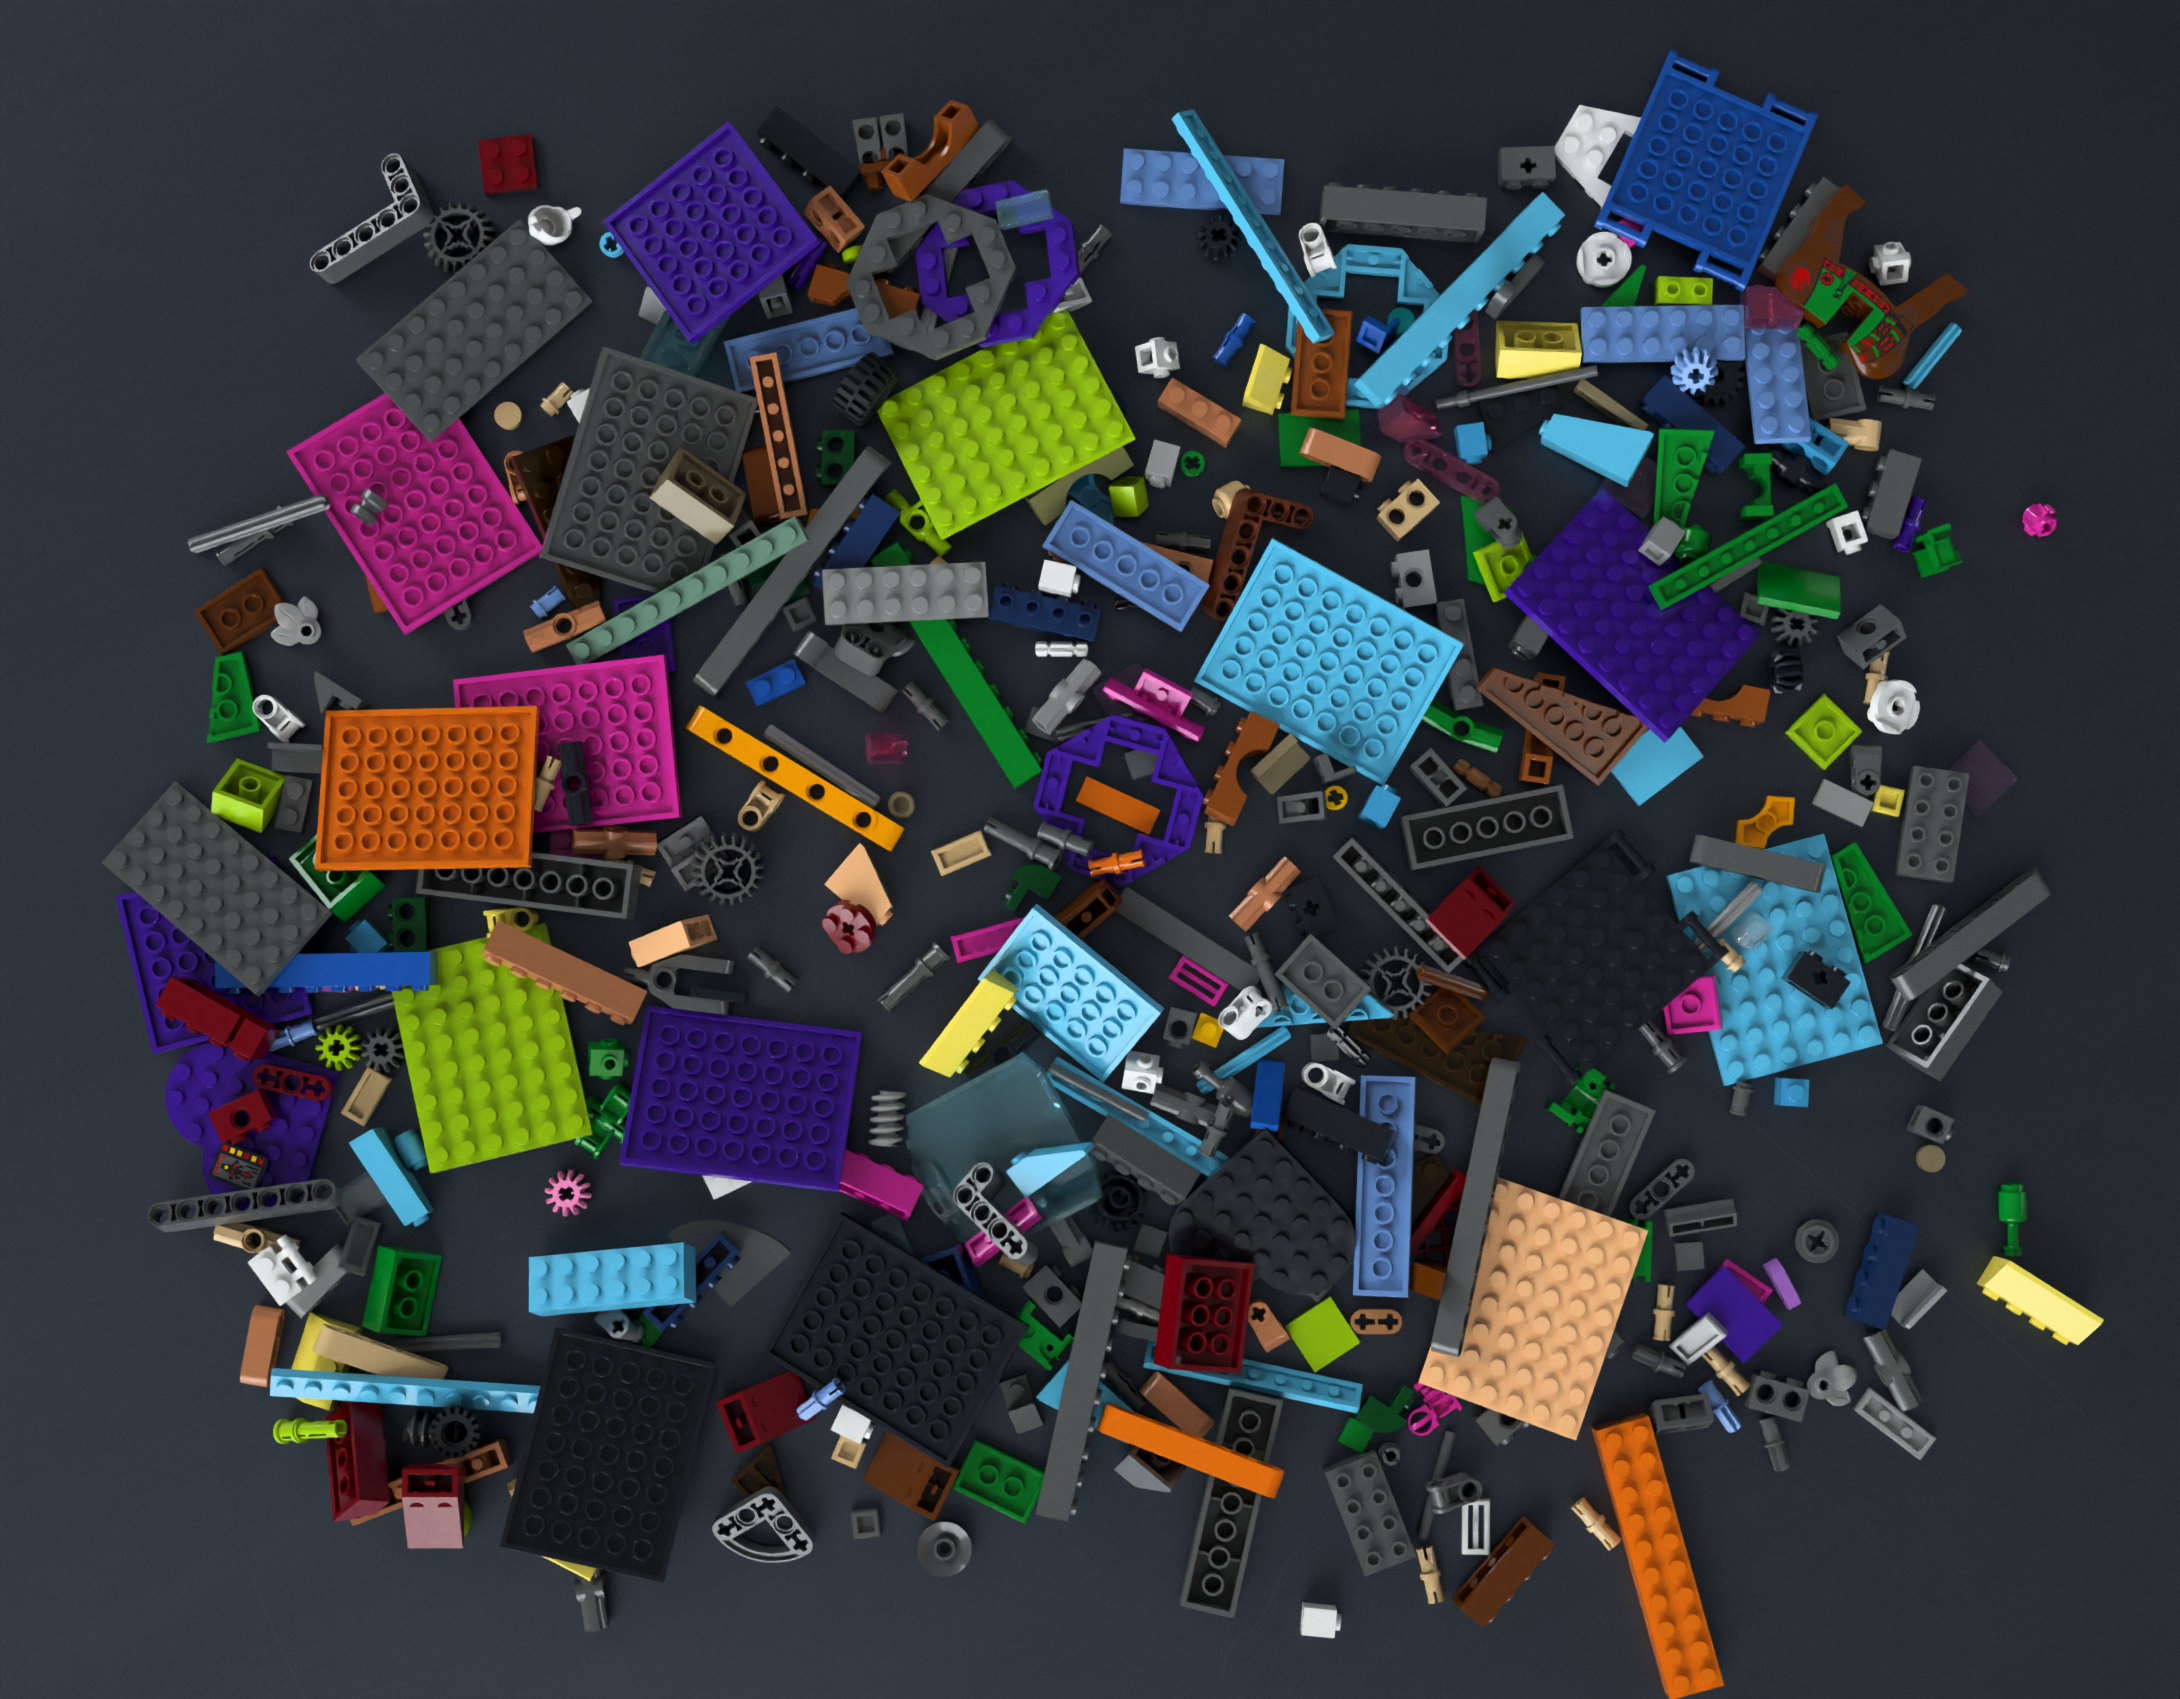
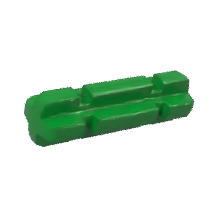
M1809 323L1800 326L1796 331L1797 336L1802 341L1806 340L1805 345L1819 360H1823L1822 364L1828 370L1835 368L1841 361L1835 352H1830V346L1818 333H1813L1814 328Z

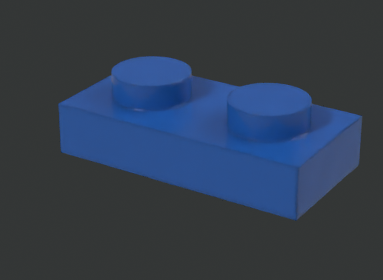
M795 659L745 682L757 707L806 684Z

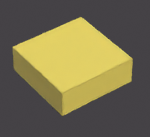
M1880 784V788L1874 793L1872 801L1874 804L1870 811L1899 817L1905 790Z

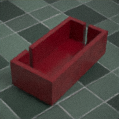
M171 977L155 1004L156 1007L162 1010L160 1014L173 1021L179 1019L185 1022L184 1027L195 1034L202 1032L210 1036L209 1042L221 1048L225 1045L233 1049L232 1054L244 1061L266 1058L281 1032V1029L188 977Z

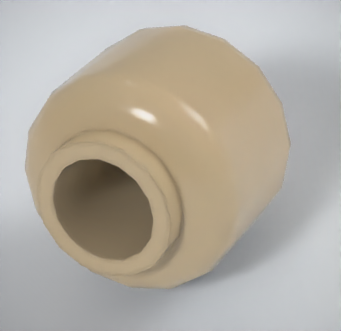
M1232 481L1218 488L1212 499V505L1217 515L1227 519L1236 492L1243 488H1251L1248 485L1244 486L1239 481ZM1251 497V498L1248 500V502H1247V507H1248V508H1249V507L1251 506V504H1252V500H1253L1252 497Z

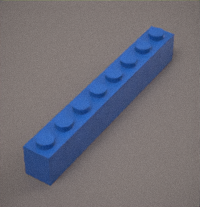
M438 952L296 954L263 993H269V988H278V993H295V987H305V993L322 992V987H332V992H349V986H358V992L375 991V986H385V991H402V986L412 985V991H429V985H438ZM215 960V988H224L225 994H242V988L247 987Z

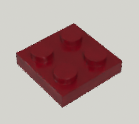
M532 134L478 140L485 195L539 189Z

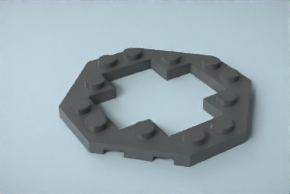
M925 194L914 199L912 202L908 201L876 216L846 284L867 334L876 338H883L892 344L910 351L914 350L922 353L928 358L939 360L987 339L991 330V324L995 315H998L1006 297L1005 293L1010 282L1013 281L1017 270L995 219ZM938 221L947 245L973 234L990 278L965 288L974 308V313L925 333L916 310L890 320L873 276L898 266L888 242Z

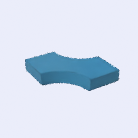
M1087 474L1077 479L1070 487L1067 495L1076 499L1082 507L1113 525L1114 514L1111 498L1105 496L1097 488L1094 482V474Z

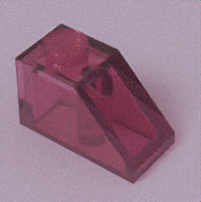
M1761 284L1746 288L1742 298V305H1744V329H1798L1803 318V311L1775 287H1766Z
M1401 393L1377 412L1381 432L1385 436L1392 437L1399 442L1434 439L1442 435L1438 416Z
M865 734L867 762L871 766L903 763V757L908 756L906 740H901L900 734Z

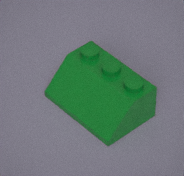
M378 1245L362 1326L378 1333L426 1336L442 1256L402 1247Z

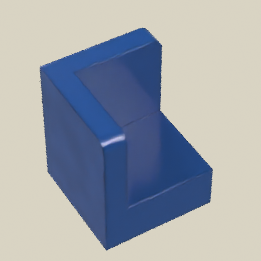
M1368 316L1362 323L1356 341L1380 354L1394 340L1401 320L1396 317L1386 326Z

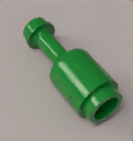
M2002 1183L1998 1195L1999 1219L2006 1222L2008 1228V1246H2004L2005 1255L2022 1256L2023 1246H2019V1224L2027 1220V1191L2024 1190V1184Z

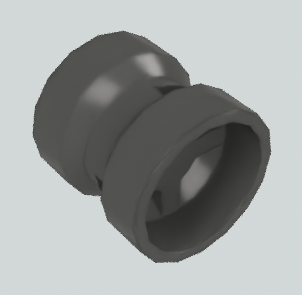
M365 489L361 494L360 502L362 504H354L350 512L367 525L373 527L377 522L375 513L383 512L387 508L388 503L374 492Z

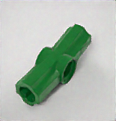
M1432 700L1421 721L1446 734L1455 742H1462L1493 753H1497L1504 732L1503 730L1461 716L1435 700ZM1461 722L1467 726L1468 732L1466 736H1458L1455 733L1454 726L1456 723Z

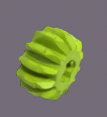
M337 1025L335 1030L332 1027L326 1028L327 1036L319 1035L318 1039L323 1042V1045H317L316 1050H323V1054L318 1059L319 1061L328 1059L326 1068H332L335 1065L337 1071H342L344 1065L347 1068L353 1067L352 1059L356 1061L361 1059V1056L355 1052L356 1050H363L364 1047L356 1045L361 1036H352L354 1028L348 1027L344 1031L343 1025ZM335 1045H344V1050L335 1051Z

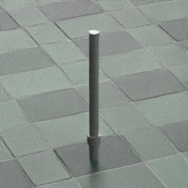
M1594 365L1471 392L1467 390L1457 391L1456 395L1437 398L1436 405L1437 409L1457 405L1460 408L1470 406L1471 402L1598 376L1597 367Z

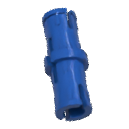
M1241 313L1234 327L1224 335L1225 339L1212 359L1221 366L1227 367L1237 350L1243 347V341L1256 324V321L1247 314Z

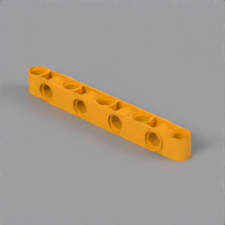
M700 705L685 727L890 852L904 831V828ZM723 730H730L732 732L731 741L722 744L719 740L720 733ZM775 757L779 762L778 768L775 771L769 772L765 768V762L767 759ZM821 785L825 789V794L821 799L815 800L811 796V790L814 786ZM862 813H868L871 816V823L865 828L859 827L857 823V818Z

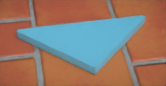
M1282 983L1281 988L1290 1007L1287 1010L1281 1008L1282 1012L1273 1013L1271 1010L1269 1016L1256 1028L1327 1022L1288 986ZM1369 993L1345 1021L1392 1018L1395 1014Z

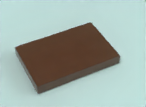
M261 567L195 609L194 613L220 654L225 656L278 623L274 612L275 605L286 602L265 569Z

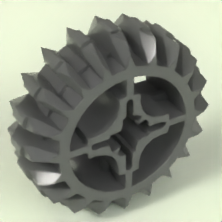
M460 201L458 208H456L453 202H450L449 210L447 211L443 206H440L439 211L442 214L437 216L433 213L434 223L430 222L426 226L431 231L423 233V237L429 240L424 243V247L430 250L427 254L428 257L435 259L434 264L437 267L443 266L444 271L447 273L453 269L456 274L495 240L492 235L496 233V229L490 226L492 223L490 217H485L486 213L482 209L476 211L474 204H470L467 208L463 201ZM458 219H468L467 222L464 221L457 226L450 224ZM478 226L480 240L476 247L472 243V237L476 233L474 230ZM443 230H445L448 234V239L444 243L445 248L441 250L440 237ZM452 232H454L457 235L460 234L461 236H463L468 245H466L463 241L459 242L458 240H456V237L453 235ZM460 251L470 252V254L464 257H451L452 255L456 256Z
M721 833L722 841L717 842L716 837L713 835L710 837L711 846L705 841L701 843L705 852L695 851V855L701 860L695 859L691 861L693 867L699 868L691 871L692 877H700L694 881V886H703L700 890L702 896L711 892L708 898L710 902H713L716 896H718L719 905H723L725 898H729V903L733 906L735 905V897H739L740 902L743 903L745 902L743 895L745 892L751 897L754 896V892L750 888L751 886L755 888H760L761 886L760 882L755 880V878H764V873L758 871V869L765 867L764 862L756 861L762 857L760 851L753 852L756 848L753 842L745 847L747 843V837L745 836L739 842H736V833H732L731 840H727L726 834ZM724 849L739 851L738 854L735 853L731 857H724L717 852ZM711 857L717 866V870L713 877L708 880L705 874V867ZM747 858L750 862V872L747 879L744 880L738 869L743 864L742 861ZM722 864H728V867L729 864H732L734 875L732 873L724 874ZM730 881L734 883L737 887L731 889H723L717 887L716 885H720L723 882Z
M1398 946L1393 948V955H1390L1388 948H1383V958H1381L1379 953L1375 952L1373 956L1377 962L1375 964L1371 960H1366L1365 962L1367 966L1371 967L1370 971L1365 969L1360 971L1362 975L1368 976L1367 980L1364 981L1373 988L1370 994L1395 1014L1392 1017L1393 1020L1398 1019V1011H1401L1404 1019L1409 1017L1407 1009L1410 1008L1411 1011L1415 1010L1417 1012L1416 1003L1425 1005V1001L1420 999L1421 996H1431L1429 991H1424V986H1433V984L1417 978L1416 993L1412 991L1406 982L1410 970L1413 969L1416 974L1420 965H1427L1426 961H1422L1419 964L1416 963V960L1419 958L1418 953H1415L1411 959L1408 958L1410 953L1408 948H1405L1403 954L1399 955L1400 950ZM1391 960L1405 963L1397 973H1390L1381 967L1384 963ZM1375 974L1379 975L1385 983V989L1380 998L1374 989ZM1385 975L1388 977L1393 976V978L1401 976L1399 983L1405 990L1395 988V991H1390L1392 983ZM1395 993H1401L1410 999L1409 1002L1400 1006L1386 1004Z

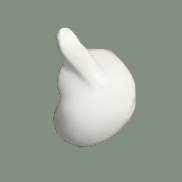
M538 206L528 216L529 233L537 238L542 245L553 246L561 243L571 234L572 221L581 214V209L575 207L565 210L559 206Z

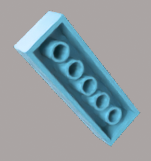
M684 1242L529 1257V1312L542 1317L696 1302V1248Z

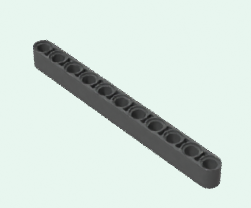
M868 445L805 528L810 540L784 556L693 679L694 683L713 697H716L856 511L863 498L868 495L891 463L889 459L872 446Z
M1493 1057L1490 1063L1432 1337L1431 1351L1459 1358L1463 1348L1521 1071L1520 1062Z

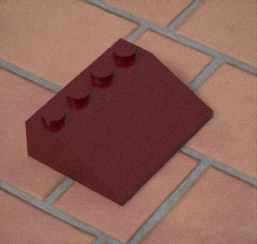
M1167 1254L1154 1364L1171 1370L1241 1373L1254 1272L1253 1263Z

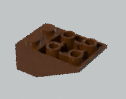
M886 1431L863 1480L908 1508L935 1521L961 1466L953 1462L947 1468L889 1431Z

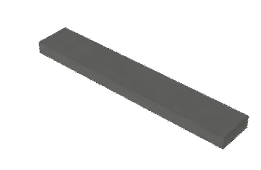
M1127 886L1120 895L1123 899L1122 903L1115 912L1236 989L1242 991L1249 986L1256 987L1261 979L1256 968Z

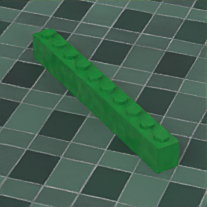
M898 542L870 559L874 567L912 565L910 562L914 560L906 546L901 548ZM953 619L909 621L1015 790L1041 774L1042 769L1040 766L1044 764L1036 750L1031 753L1026 746L1029 739L1023 729L1019 728L1016 730L1011 721L1015 719L1014 715L1007 705L1003 707L1000 705L997 698L1001 695L993 682L986 683L982 676L986 671L979 660L972 661L968 654L972 649L964 637L959 639L953 631L957 628Z

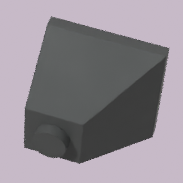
M1131 1445L1114 1470L1134 1487L1169 1493L1187 1466Z

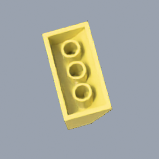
M992 969L981 980L919 1063L949 1078L955 1072L961 1074L970 1062L966 1059L971 1051L977 1053L986 1041L982 1038L987 1030L993 1032L1002 1020L998 1017L1003 1009L1009 1011L1018 998L1014 994L1019 988Z
M1993 1256L1977 1282L1978 1285L1984 1288L1983 1294L1995 1301L1998 1298L2007 1302L2005 1307L2019 1316L2023 1312L2031 1317L2029 1323L2041 1330H2044L2045 1327L2054 1332L2052 1337L2065 1345L2069 1342L2079 1345L2104 1321V1319L2012 1261Z

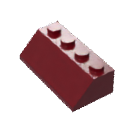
M344 1401L325 1418V1421L344 1420L348 1427L347 1434H344V1437L326 1438L333 1522L377 1513L390 1502L391 1490L388 1487L387 1479L388 1462L385 1457L386 1437L383 1435L382 1422L384 1413L381 1410V1403Z

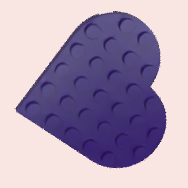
M211 1042L191 1049L179 1059L167 1081L165 1090L166 1109L176 1130L191 1143L204 1148L203 1173L212 1195L241 1191L242 1189L208 1177L222 1143L208 1113L255 1090L261 1089L253 1081V1072L258 1066L263 1064H272L328 1077L333 1083L334 1090L332 1095L326 1100L315 1101L266 1090L278 1115V1119L271 1122L273 1125L271 1128L257 1133L255 1129L246 1134L247 1139L234 1144L268 1158L267 1167L258 1188L311 1180L341 1071L269 1052L264 1059H255V1061L248 1059L244 1061L232 1054L233 1049L225 1045L221 1048ZM269 1069L261 1073V1078H264L265 1084L270 1080L279 1081L281 1077L270 1075ZM294 1074L290 1075L286 1080V1085L290 1090H296L300 1086V1079ZM307 1077V1086L303 1093H306L307 1088L317 1090L318 1096L321 1092L326 1091V1087L322 1086V1081L315 1085L308 1084L310 1078ZM242 1111L240 1122L246 1126L250 1121V1116L246 1111ZM303 1193L297 1195L295 1202L303 1195ZM278 1197L271 1198L268 1202V1207L274 1206L277 1203ZM250 1200L242 1204L241 1211L249 1208Z

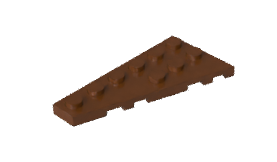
M1492 666L1475 686L1480 692L1598 786L1648 729L1634 715L1496 666Z

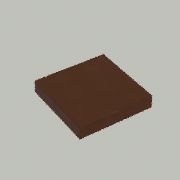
M1438 987L1431 993L1430 997L1424 1000L1425 1005L1419 1004L1417 1006V1012L1412 1010L1409 1013V1017L1446 1054L1486 1019V1016L1464 995Z

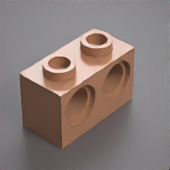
M828 186L813 197L803 212L838 254L855 242L865 228V225L831 186Z

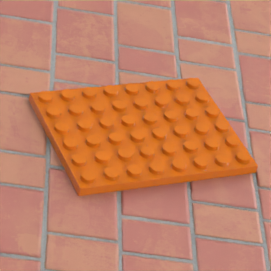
M537 706L326 711L315 869L318 871L531 867L540 709Z

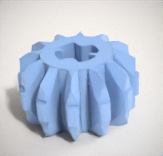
M1695 346L1692 353L1684 349V357L1675 356V365L1671 366V373L1674 375L1672 379L1674 384L1679 385L1682 392L1690 388V392L1694 395L1696 389L1700 388L1701 391L1705 392L1706 384L1714 385L1715 380L1713 377L1718 375V368L1715 367L1717 362L1715 357H1710L1708 350L1705 349L1699 353V349Z

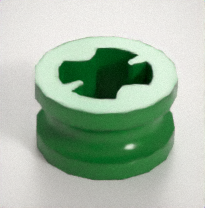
M1197 451L1185 453L1180 465L1182 472L1189 477L1200 475L1205 465L1204 457ZM1197 458L1199 460L1197 465H1200V467L1188 470L1186 468L1188 463H1185V461Z

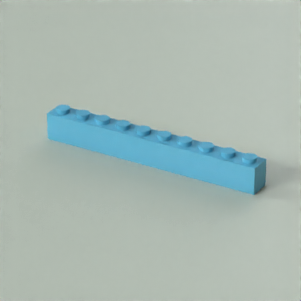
M1543 192L1539 194L1366 370L1354 385L1375 407L1383 402L1386 405L1389 404L1398 395L1395 389L1401 383L1406 386L1416 376L1414 370L1419 365L1425 367L1434 358L1435 355L1432 351L1437 346L1442 349L1453 338L1450 333L1456 327L1459 330L1462 329L1471 320L1468 314L1474 308L1479 311L1489 301L1486 296L1492 290L1497 292L1507 281L1505 276L1510 271L1515 274L1526 263L1523 258L1528 253L1534 255L1544 245L1541 242L1546 234L1551 237L1562 226L1559 221L1565 214Z

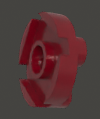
M841 900L835 903L822 920L823 929L827 931L830 939L844 954L862 952L876 938L874 930L877 926L872 914L861 904L857 906L850 904V900ZM852 924L854 926V929L851 930L848 927V925Z

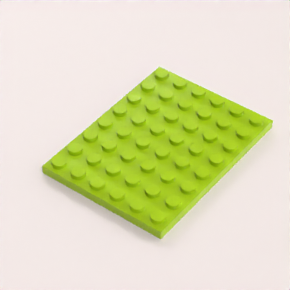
M1067 309L1048 315L1034 338L988 346L888 398L877 411L941 540L1135 440L1134 434Z
M546 923L535 925L531 929L523 931L551 945ZM487 937L429 950L428 952H438V985H429V991H412V985L402 986V991H392L430 1173H437L593 1135L563 997L560 996L561 992L552 988L545 990L535 984L536 980L527 976L525 978L517 977L510 972V968L502 964L500 967H497L485 961L486 957L481 954L489 939Z

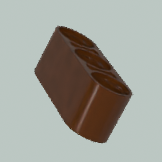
M767 446L743 450L742 458L755 525L760 526L782 522Z

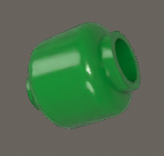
M1692 524L1682 529L1685 531V534L1675 548L1674 554L1679 558L1681 564L1687 565L1710 552L1712 537L1701 525Z

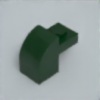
M1031 864L1021 867L1011 876L1012 879L1020 884L1018 887L1012 885L1004 898L1008 901L1006 907L1016 912L1029 890L1049 901L1063 878L1041 865Z
M1402 1382L1387 1405L1371 1393H1368L1361 1403L1358 1413H1355L1354 1416L1361 1423L1376 1432H1394L1403 1427L1407 1422L1406 1418L1399 1413L1401 1410L1407 1411L1414 1400L1412 1397L1414 1391Z

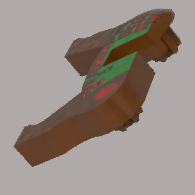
M1845 184L1832 195L1810 222L1809 230L1800 247L1781 263L1776 274L1775 286L1781 301L1817 329L1826 325L1840 307L1841 311L1848 317L1853 318L1856 316L1860 318L1863 316L1838 347L1842 354L1847 352L1855 369L1860 374L1870 379H1883L1895 373L1902 365L1911 332L1936 315L1945 304L1962 298L1968 290L1947 273L1895 307L1887 296L1871 281L1852 268L1839 263L1846 218L1848 215L1859 210L1866 202Z

